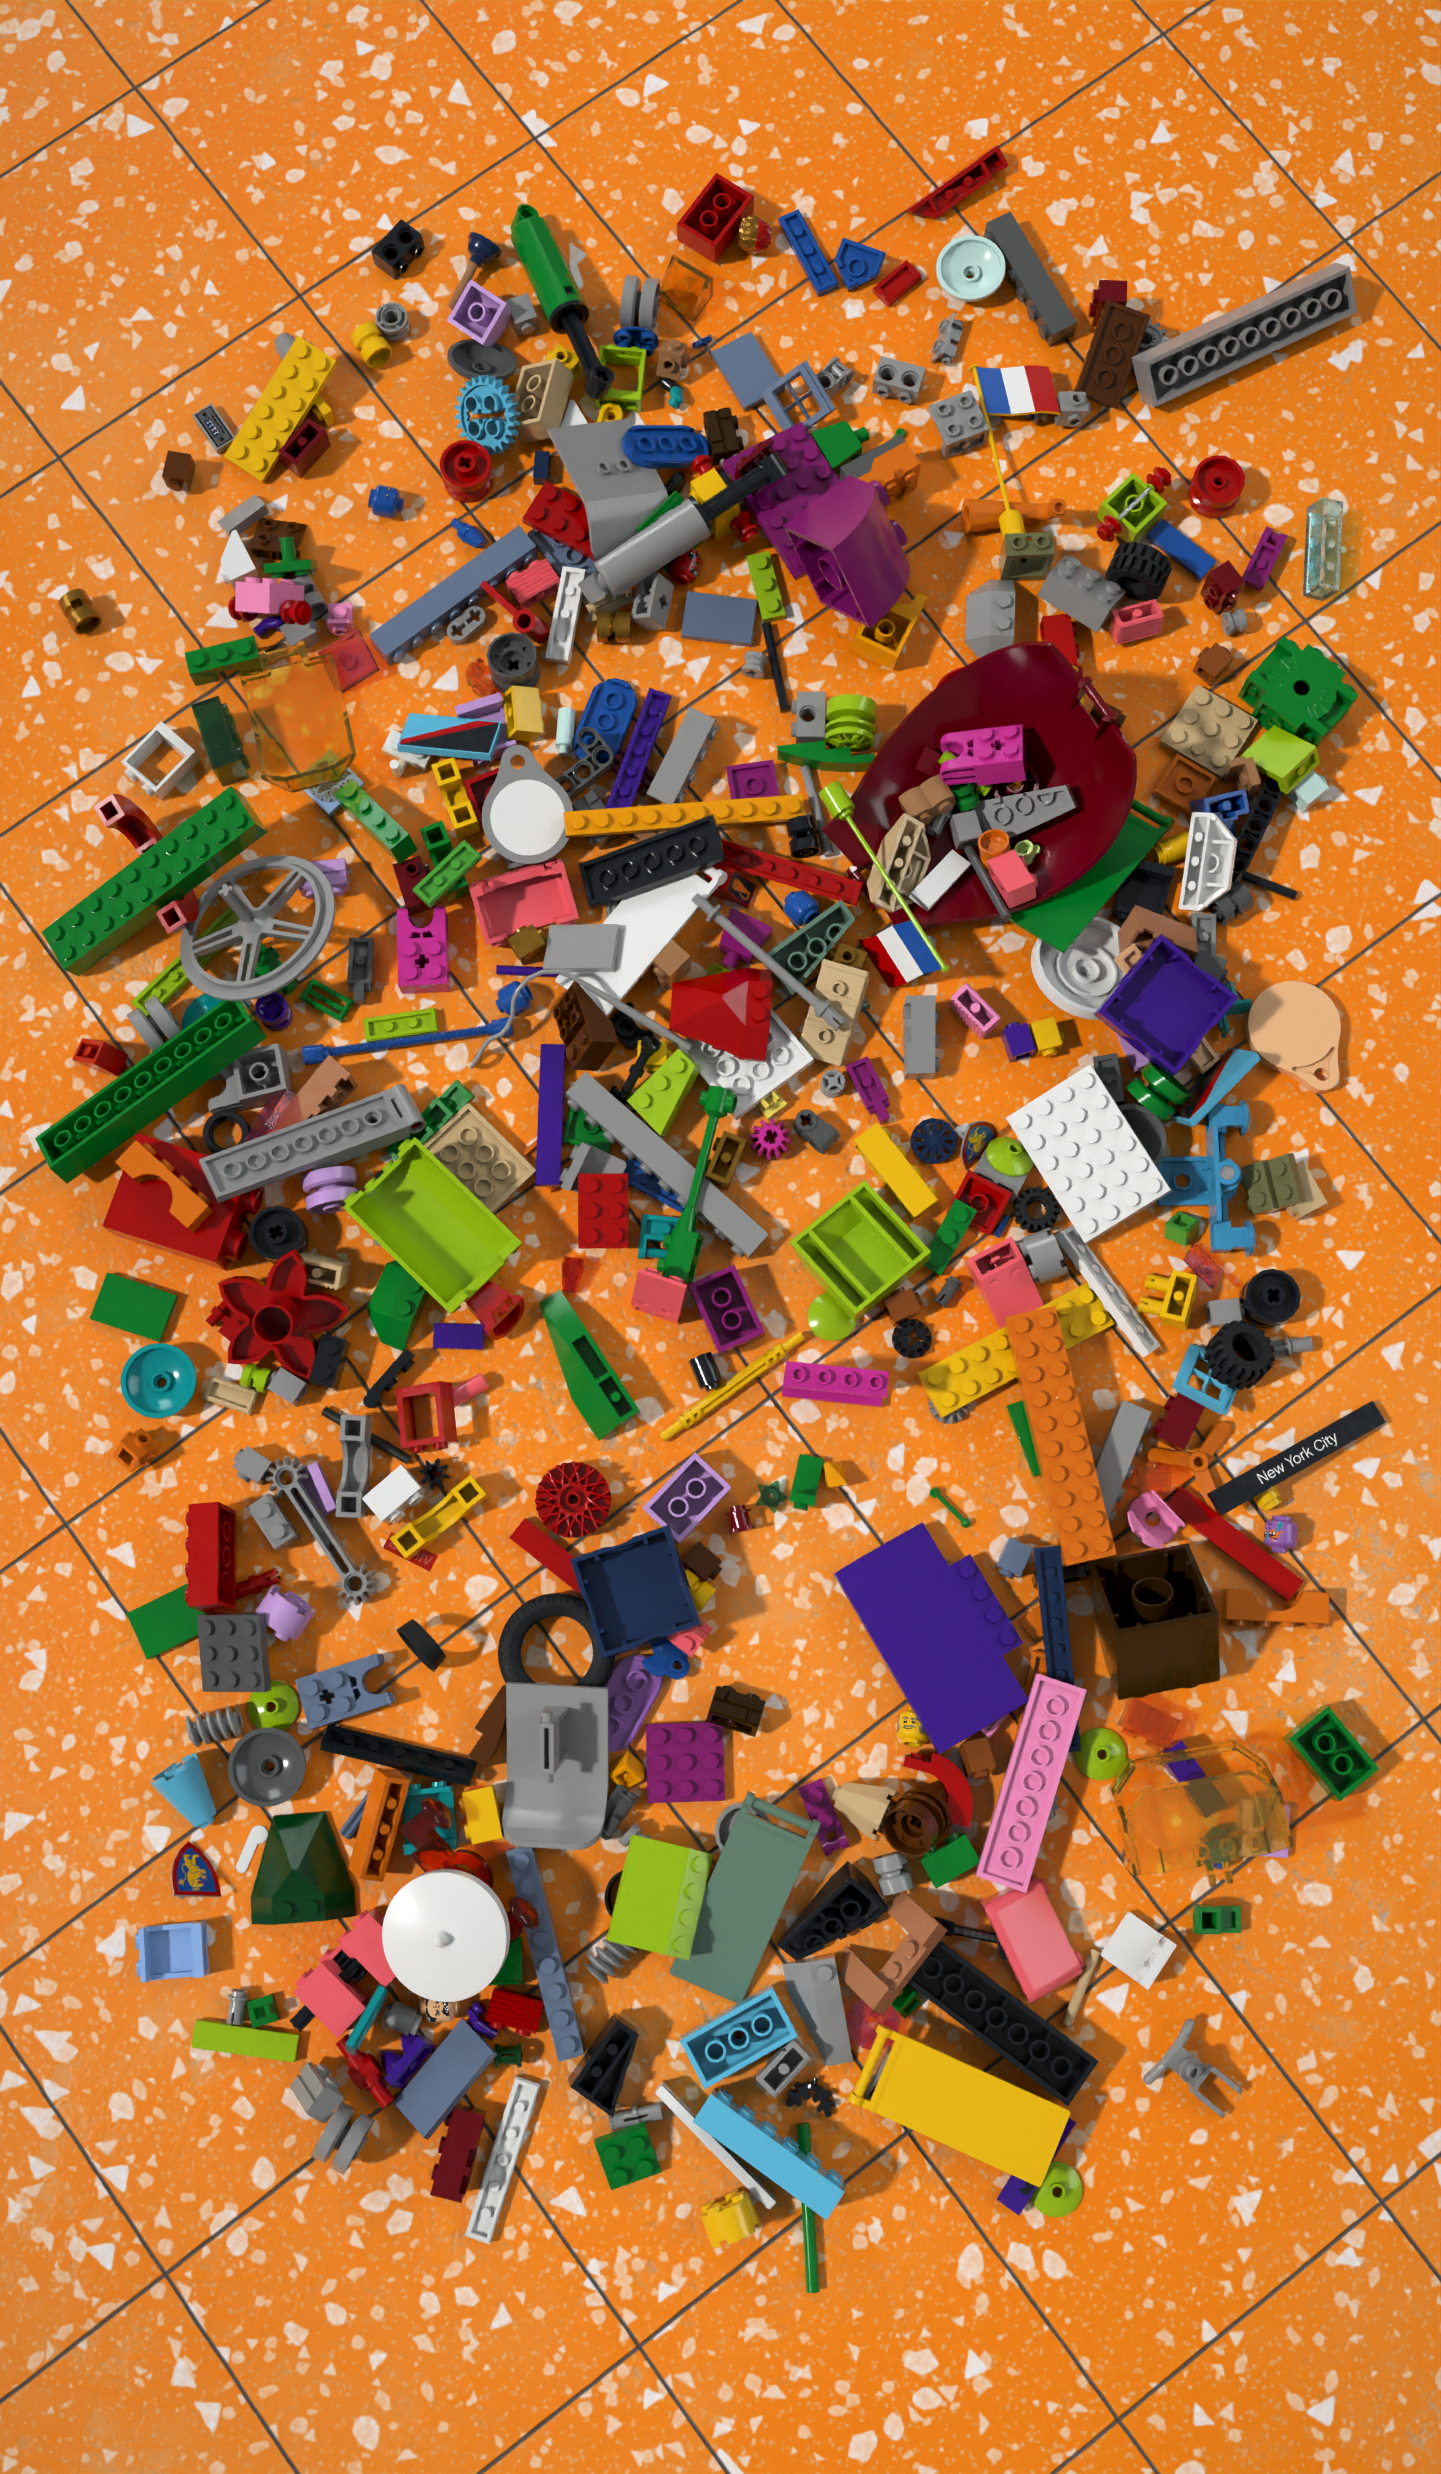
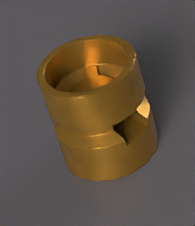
M84 589L71 590L60 598L58 605L65 617L68 618V622L76 634L84 635L100 626L102 618L97 609L92 605V601Z
M597 611V642L611 643L613 639H616L618 643H631V612L617 611L615 615H612L610 611Z

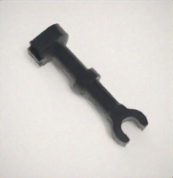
M648 1036L643 1037L641 1053L636 1063L631 1065L629 1069L630 1074L623 1087L612 1086L610 1093L621 1103L629 1104L627 1100L633 1095L632 1089L638 1078L643 1076L645 1072L644 1067L649 1057L660 1049L662 1043L656 1037L653 1040Z

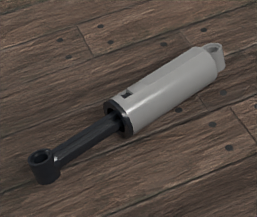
M775 451L759 461L757 467L699 505L696 499L690 496L681 502L679 506L669 510L647 528L594 562L593 565L596 572L578 583L590 605L609 592L614 598L618 597L679 555H683L695 547L696 544L713 535L715 532L710 521L765 484L770 485L789 472L778 452Z

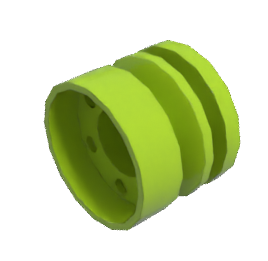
M857 694L831 697L827 701L826 720L829 723L826 724L825 744L832 749L850 747V752H860L872 748L875 742V726L873 723L876 720V702L869 697Z

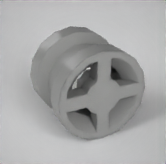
M1242 608L1236 609L1233 613L1227 611L1221 614V624L1226 636L1232 635L1234 631L1244 632L1247 630V618Z
M757 651L746 652L744 656L746 663L742 666L741 673L753 679L763 678L765 675L764 666L767 664L768 657Z
M837 1070L826 1071L820 1082L821 1092L829 1098H835L842 1094L845 1086L844 1075Z

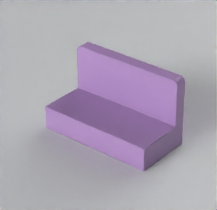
M315 1462L308 1465V1469L302 1473L310 1474V1478L303 1479V1483L323 1514L328 1516L336 1512V1498L321 1464ZM301 1496L306 1509L308 1510L311 1517L314 1518L315 1516Z

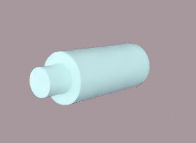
M568 707L558 709L555 746L559 749V756L567 757L568 750L573 748L575 710Z

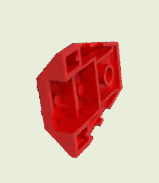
M743 968L673 983L669 1030L694 1041H702L718 1051L720 1049L726 1051L740 1060L765 1062L771 1016V970Z

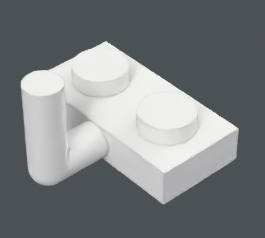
M391 729L382 747V753L397 759L391 760L389 763L393 776L396 778L401 777L407 764L426 771L433 755L398 752L397 745L402 733Z

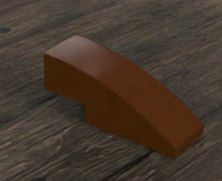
M506 1684L499 1690L475 1726V1729L482 1733V1736L468 1756L485 1768L488 1767L498 1749L507 1723Z

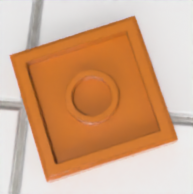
M1177 753L1151 794L1191 818L1189 801L1206 798L1218 777Z

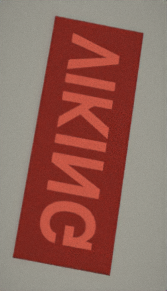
M391 1532L383 1548L404 1558L390 1540L395 1535ZM423 1549L408 1561L430 1572L438 1555Z

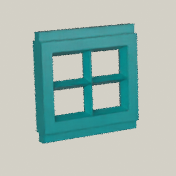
M382 1986L377 1987L347 2040L345 2048L349 2054L356 2055L387 2000L388 1990Z

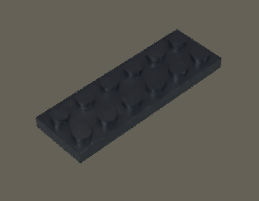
M712 814L579 864L588 904L593 910L727 861L716 818Z

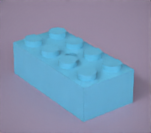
M771 1984L682 2034L679 2041L704 2089L798 2037V2034ZM741 2030L744 2032V2036L741 2039H736L733 2035L734 2031Z

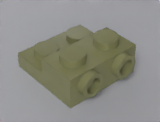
M1287 1153L1270 1160H1261L1242 1167L1241 1183L1247 1188L1249 1195L1246 1199V1205L1253 1212V1215H1265L1305 1201L1294 1153Z

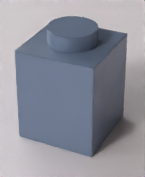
M1008 1538L995 1565L996 1568L1000 1569L999 1574L1009 1579H1013L1014 1576L1020 1577L1033 1548Z

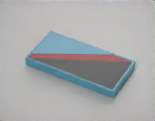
M409 713L397 745L398 752L491 761L502 731V722Z
M1229 1048L1220 1057V1060L1210 1067L1188 1089L1191 1096L1184 1104H1173L1176 1113L1168 1121L1195 1127L1260 1061L1259 1055L1252 1051Z

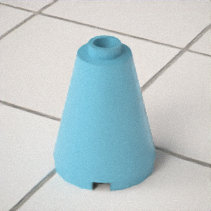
M191 1753L181 1758L183 1762L173 1763L161 1771L150 1783L193 1827L200 1826L203 1829L215 1821L213 1816L217 1811L199 1758L196 1753Z

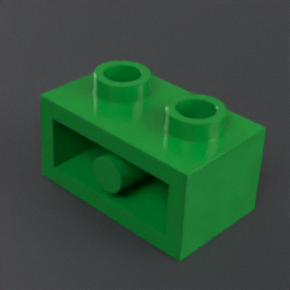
M956 1831L944 1838L946 1843L937 1848L934 1844L926 1854L918 1858L936 1889L979 1864L980 1859L965 1833L958 1834Z

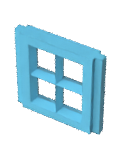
M1190 1343L1172 1387L1178 1393L1220 1415L1222 1413L1226 1416L1236 1394L1237 1387L1235 1386L1231 1389L1226 1383L1222 1385L1218 1380L1212 1378L1211 1369H1209L1207 1375L1195 1369L1198 1359L1206 1363L1208 1361L1204 1359L1205 1349ZM1192 1375L1204 1381L1201 1391L1188 1385ZM1209 1384L1221 1390L1218 1400L1205 1394Z

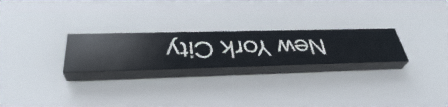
M1371 1401L1209 1492L1207 1495L1219 1516H1222L1386 1423L1375 1403Z

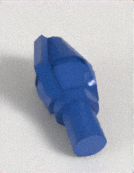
M457 518L451 521V526L457 530V536L462 542L476 549H481L487 544L486 538L476 527L462 523Z

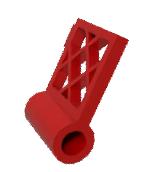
M485 580L480 584L489 595L514 616L513 626L519 633L528 637L534 643L539 644L547 640L550 630L545 621L528 609L519 610Z

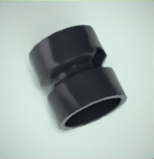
M797 816L786 822L787 834L791 839L789 841L790 852L793 858H809L821 852L820 837L816 835L818 833V825L815 816Z

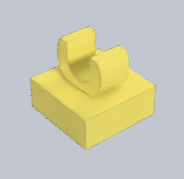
M772 1091L771 1095L766 1099H762L756 1107L769 1120L784 1109L787 1103L777 1091Z

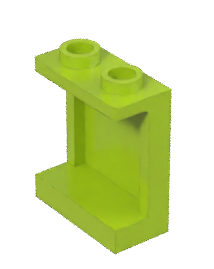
M1275 725L1241 755L1245 759L1253 757L1257 771L1276 780L1280 791L1285 794L1293 790L1320 764L1316 746Z

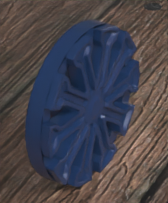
M930 1118L923 1120L914 1128L910 1140L911 1149L914 1155L922 1162L940 1164L947 1161L953 1155L956 1149L957 1137L949 1123L940 1119ZM927 1124H932V1132L928 1128ZM940 1124L943 1127L937 1133V1125ZM920 1128H922V1129L924 1130V1132L926 1133V1135L923 1134V1133H920L918 1130H919ZM946 1130L950 1132L949 1135L942 1136ZM917 1137L924 1141L916 1142L915 1138ZM952 1140L953 1144L950 1145L944 1141ZM918 1147H925L921 1152L917 1151ZM942 1148L949 1150V1153L945 1154ZM928 1151L931 1152L929 1159L925 1158ZM936 1152L939 1153L940 1159L935 1158Z

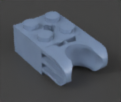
M373 1654L295 1680L309 1730L393 1704L396 1701L394 1693L374 1694L366 1686L365 1680L368 1673L374 1668L383 1665L385 1661L383 1654ZM327 1690L329 1693H334L335 1698L331 1699L332 1703L325 1701L324 1695H326Z

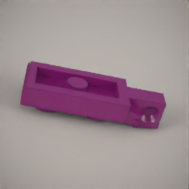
M868 1056L846 1065L845 1069L866 1111L868 1110L870 1115L875 1113L881 1125L890 1121V1115L886 1110L887 1107H890L889 1097Z

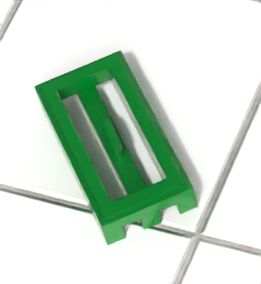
M313 978L300 997L302 1002L340 1023L344 1022L345 1016L350 1012L349 1009L355 1004L353 1000ZM315 986L316 988L324 991L325 993L344 1002L345 1006L343 1007L335 1003L334 1001L326 998L325 996L315 992L314 990H312V988ZM311 995L340 1011V1014L335 1013L307 996Z

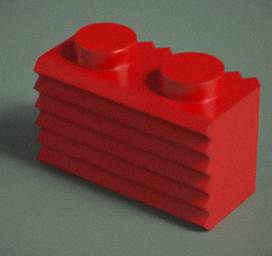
M495 1986L485 2020L491 2022L490 2026L493 2028L505 2030L506 2026L515 2028L516 2034L530 2037L531 2033L536 2034L538 2032L544 2009L543 1998Z

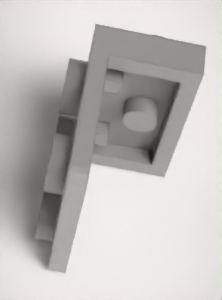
M581 1142L580 1146L575 1145L570 1155V1158L573 1159L570 1168L565 1167L559 1180L563 1182L561 1188L578 1193V1174L624 1173L627 1164L618 1157L586 1142Z

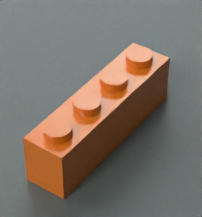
M375 1768L348 1867L359 1879L380 1882L384 1880L410 1780L399 1771Z

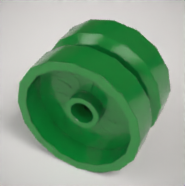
M1149 1061L1141 1070L1146 1080L1135 1077L1127 1086V1089L1145 1108L1163 1121L1168 1122L1176 1113L1172 1102L1177 1105H1183L1191 1094L1174 1076L1169 1077Z

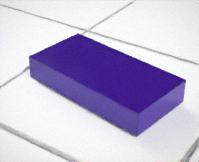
M434 1323L433 1349L484 1350V1326L479 1324Z

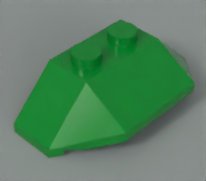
M396 1260L386 1263L367 1306V1311L380 1342L404 1351L429 1293Z

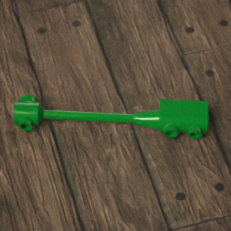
M709 1086L708 1091L701 1092L699 1104L704 1106L703 1111L709 1116L694 1178L687 1205L684 1207L675 1228H673L672 1234L666 1233L664 1236L663 1247L668 1248L666 1257H660L657 1263V1270L662 1272L661 1276L669 1278L670 1275L679 1277L684 1280L683 1284L687 1285L693 1283L704 1239L699 1233H695L696 1206L716 1127L720 1118L726 1117L728 1113L734 1114L737 1107L738 1097L729 1089Z

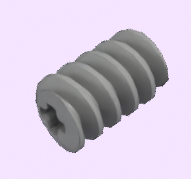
M236 1704L235 1712H232L230 1706H226L224 1715L217 1708L215 1717H212L210 1711H206L205 1719H202L199 1713L195 1716V1722H192L189 1716L185 1718L189 1739L196 1747L201 1746L203 1741L207 1745L211 1744L213 1739L219 1742L223 1736L225 1739H231L233 1733L236 1737H240L243 1734V1717L238 1704Z
M603 1939L605 1949L596 1946L595 1949L598 1956L595 1957L589 1954L590 1964L584 1963V1965L600 1982L607 1984L609 1979L606 1974L615 1976L616 1970L614 1966L622 1969L624 1965L621 1958L629 1961L631 1959L629 1951L637 1953L638 1948Z

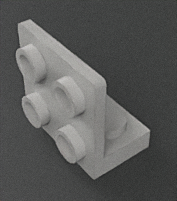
M971 390L929 405L928 410L942 438L940 452L944 460L987 444L989 427Z

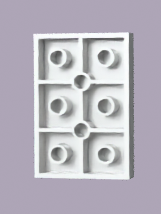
M1091 1064L1006 1117L1085 1244H1089L1172 1192Z

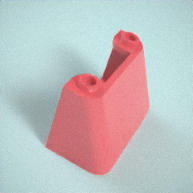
M561 858L533 864L468 884L486 945L491 944L492 947L505 944V939L509 935H513L522 926L526 925L528 927L533 924L537 928L554 922L561 925H572L575 923V919L579 918Z
M1035 1874L1031 1876L1026 1893L1007 1887L979 1901L998 1937L1017 1981L1021 1984L1019 1986L1020 1990L1029 2004L1041 1999L1082 1974V1967L1085 1966L1079 1951L1074 1953L1047 1897L1050 1890L1044 1878L1038 1879Z

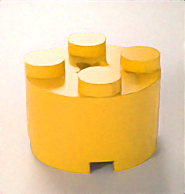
M735 2189L726 2193L724 2200L718 2203L712 2200L701 2206L702 2213L700 2217L712 2248L721 2247L719 2242L726 2240L728 2245L754 2233V2226L761 2227L749 2193H745V2191L740 2192L739 2189Z

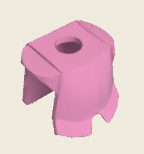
M1153 1489L1150 1494H1142L1135 1498L1128 1507V1521L1132 1531L1144 1544L1153 1548L1162 1549L1163 1544L1175 1536L1179 1526H1186L1180 1517ZM1149 1512H1154L1159 1516V1524L1155 1527H1150L1145 1522V1517Z

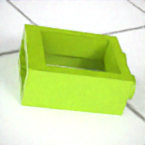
M613 344L607 346L600 345L599 361L601 365L639 366L637 391L609 389L604 399H594L595 408L601 409L607 403H615L621 407L622 411L641 412L647 367L646 349L635 346L630 348L618 347Z

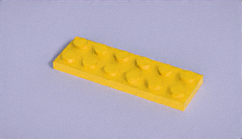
M297 336L224 457L265 484L280 459L278 451L299 429L339 363L300 336Z

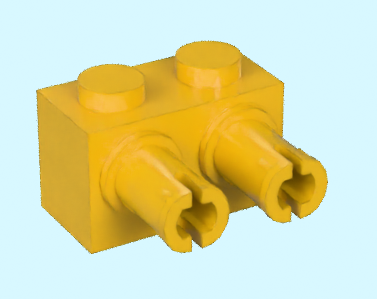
M1176 1270L1172 1271L1170 1278L1148 1273L1146 1277L1148 1280L1145 1281L1144 1288L1164 1292L1166 1296L1163 1302L1142 1296L1138 1312L1159 1316L1162 1325L1187 1330L1199 1288L1198 1276Z

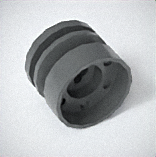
M514 632L502 634L492 641L488 647L487 660L492 683L496 689L504 694L512 685L535 688L539 683L540 669L535 645L523 634Z

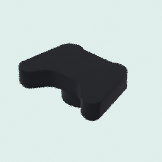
M627 1002V1003H626V1005H628V1006L634 1008V1004H633V1003H631V1002ZM620 1010L610 1018L616 1036L628 1050L637 1048L638 1040H642L644 1036H648L651 1040L654 1038V1033L651 1030L640 1029L631 1017Z

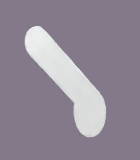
M258 1825L250 1831L236 1865L239 1873H244L247 1870L257 1844L263 1843L267 1839L268 1832L265 1827Z

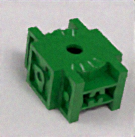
M1283 636L1273 651L1247 677L1238 697L1254 709L1251 716L1258 720L1257 723L1266 731L1275 725L1318 748L1338 722L1347 715L1359 695L1352 686L1342 682L1346 673L1340 665L1328 660L1318 648H1313L1308 644L1301 650L1296 642L1288 640Z

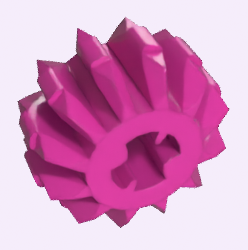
M773 1118L770 1120V1125H767L765 1120H761L762 1128L755 1125L753 1131L756 1134L750 1135V1140L754 1141L751 1149H759L757 1152L758 1157L766 1153L767 1161H770L771 1154H774L776 1159H780L779 1151L786 1154L788 1148L785 1145L791 1144V1139L787 1138L790 1130H782L784 1127L783 1122L775 1126V1119ZM768 1135H772L771 1138L776 1137L773 1144H769L770 1141L765 1142Z

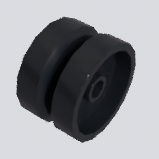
M282 1206L268 1207L260 1211L252 1220L249 1229L250 1242L254 1250L269 1263L275 1264L280 1257L294 1248L299 1253L306 1252L309 1244V1230L304 1221L291 1209Z
M1276 1269L1263 1270L1253 1276L1244 1284L1239 1294V1303L1244 1306L1245 1319L1262 1328L1277 1327L1291 1318L1299 1308L1301 1299L1299 1286L1293 1277L1284 1271Z

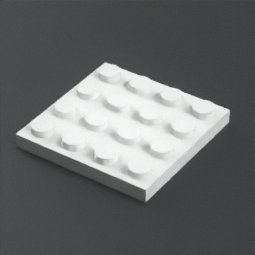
M772 1008L765 1062L740 1060L733 1057V1054L721 1049L718 1051L698 1040L697 1042L686 1038L687 1041L693 1044L687 1053L701 1067L699 1075L708 1086H719L733 1091V1094L737 1095V1107L734 1114H732L736 1120L758 1105L762 1099L770 1096L772 1091L778 1090L814 1063L812 1056Z

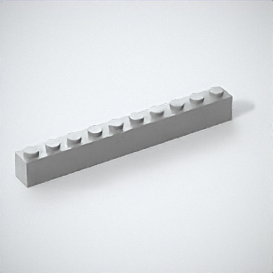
M585 1071L566 1092L567 1104L574 1111L578 1112L580 1110L587 1115L585 1120L594 1128L599 1126L604 1131L603 1136L610 1143H618L623 1148L621 1152L631 1161L636 1159L641 1163L639 1168L647 1176L650 1177L654 1174L659 1180L657 1184L667 1193L672 1191L677 1196L676 1201L684 1208L687 1205L696 1169ZM704 1177L696 1206V1219L704 1226L709 1224L714 1229L712 1233L720 1241L724 1242L727 1240L732 1245L731 1250L738 1257L742 1258L745 1256L749 1260L768 1239L769 1234Z

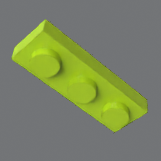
M769 551L746 556L762 623L786 619Z

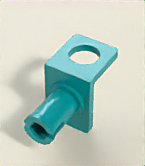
M1229 981V987L1227 982L1223 983L1224 986L1237 995L1234 982ZM1237 998L1220 1019L1218 1026L1222 1039L1226 1038L1229 1031L1226 1016L1247 1013L1252 1004L1251 999L1239 1000Z

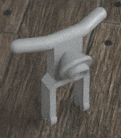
M1186 2019L1174 2043L1162 2059L1144 2075L1143 2081L1147 2085L1152 2084L1170 2067L1183 2081L1188 2083L1191 2093L1223 2118L1226 2114L1198 2091L1199 2086L1208 2074L1213 2072L1238 2094L1241 2095L1243 2090L1211 2063L1202 2064L1200 2059L1184 2049L1195 2027L1193 2019Z

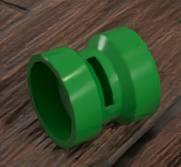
M974 783L950 785V790L954 797H956V806L959 811L971 810L980 803L978 793L973 790Z

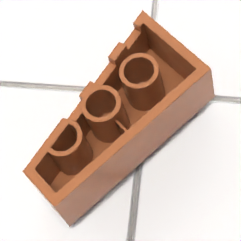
M328 1055L295 1097L286 1105L281 1114L269 1123L266 1134L337 1109L358 1087L356 1081L343 1066Z

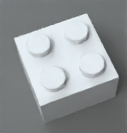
M400 1465L362 1499L381 1522L389 1525L390 1523H398L406 1515L404 1511L410 1506L414 1508L425 1499L423 1494L427 1491L406 1467Z

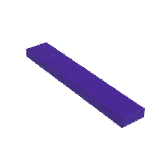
M649 688L605 809L632 807L672 696Z
M541 1044L535 1185L538 1187H561L559 1179L561 1176L565 1074L564 1044Z

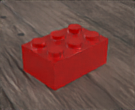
M715 173L677 223V240L711 262L716 263L739 233L741 220L748 217V215L752 216L754 213V196L720 174Z
M628 1173L578 1174L579 1249H629Z

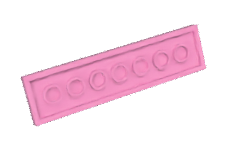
M1037 1673L1035 1674L1028 1697L1029 1700L1025 1707L975 1876L1025 1893L1027 1892L1086 1689Z

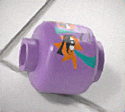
M1272 1516V1519L1266 1521L1263 1542L1265 1545L1272 1547L1271 1552L1287 1554V1549L1296 1547L1298 1525L1292 1522L1293 1518Z

